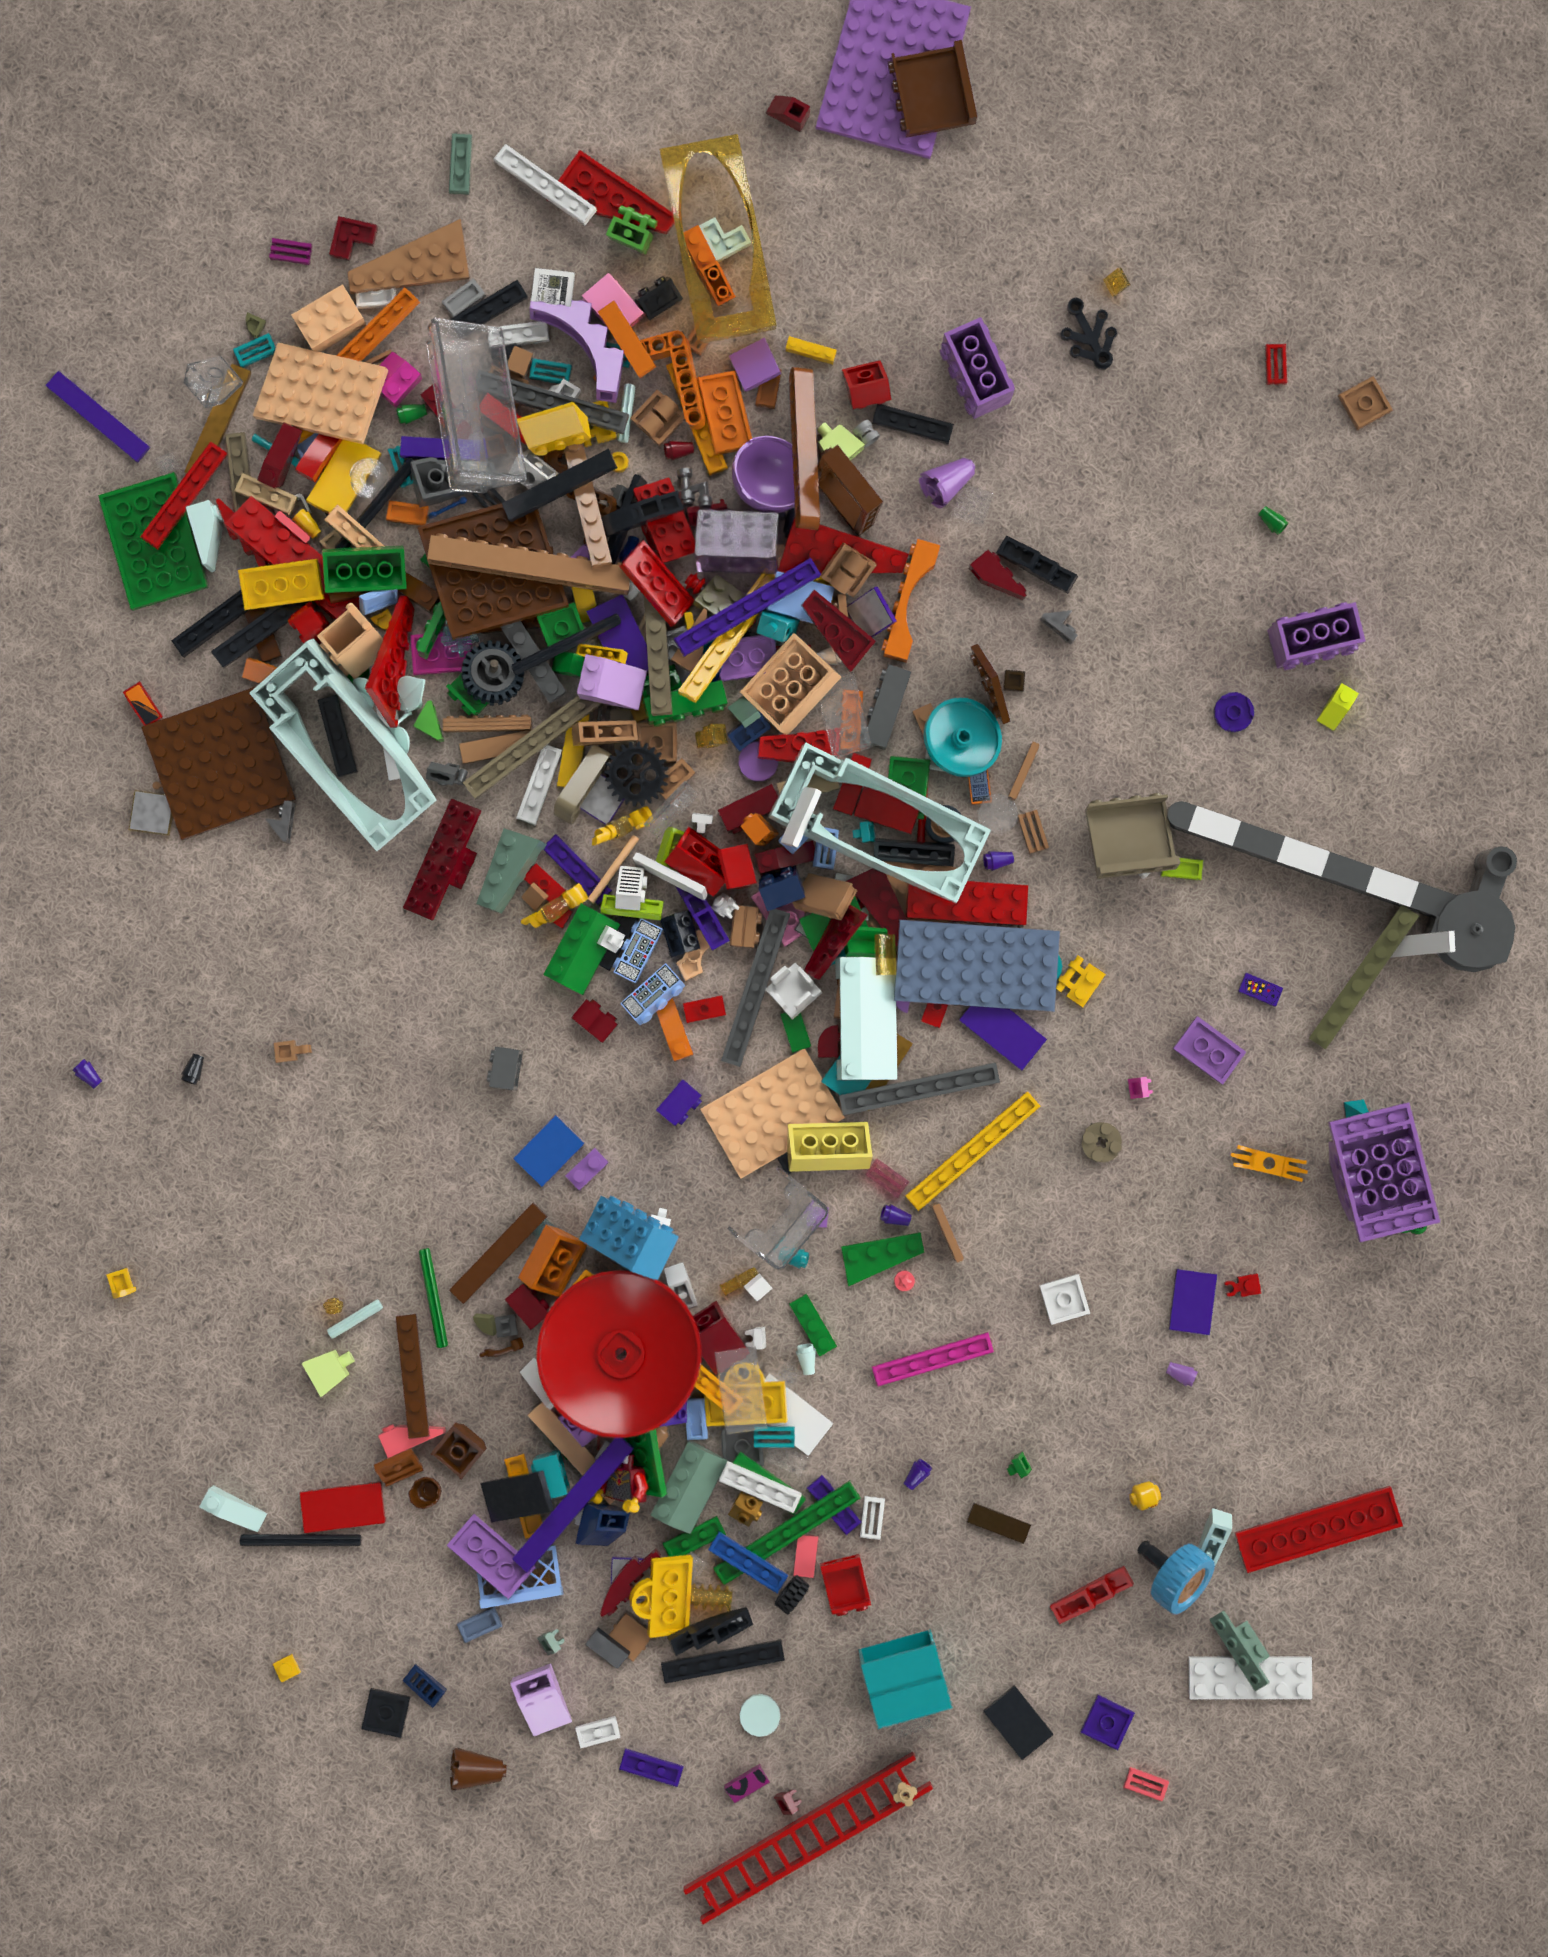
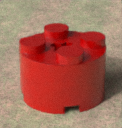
M309 601L292 614L287 621L294 630L297 629L300 632L299 638L303 643L315 639L320 645L322 642L317 635L327 628L330 623L321 611L316 612L314 610L316 606Z

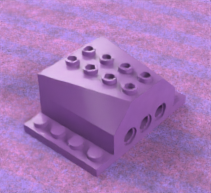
M1409 1102L1328 1122L1333 1140L1329 1142L1331 1170L1340 1203L1348 1220L1354 1222L1359 1242L1440 1223Z

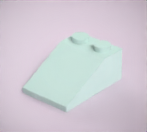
M207 500L187 506L186 510L202 564L210 572H215L223 530L221 523L223 518L217 506Z

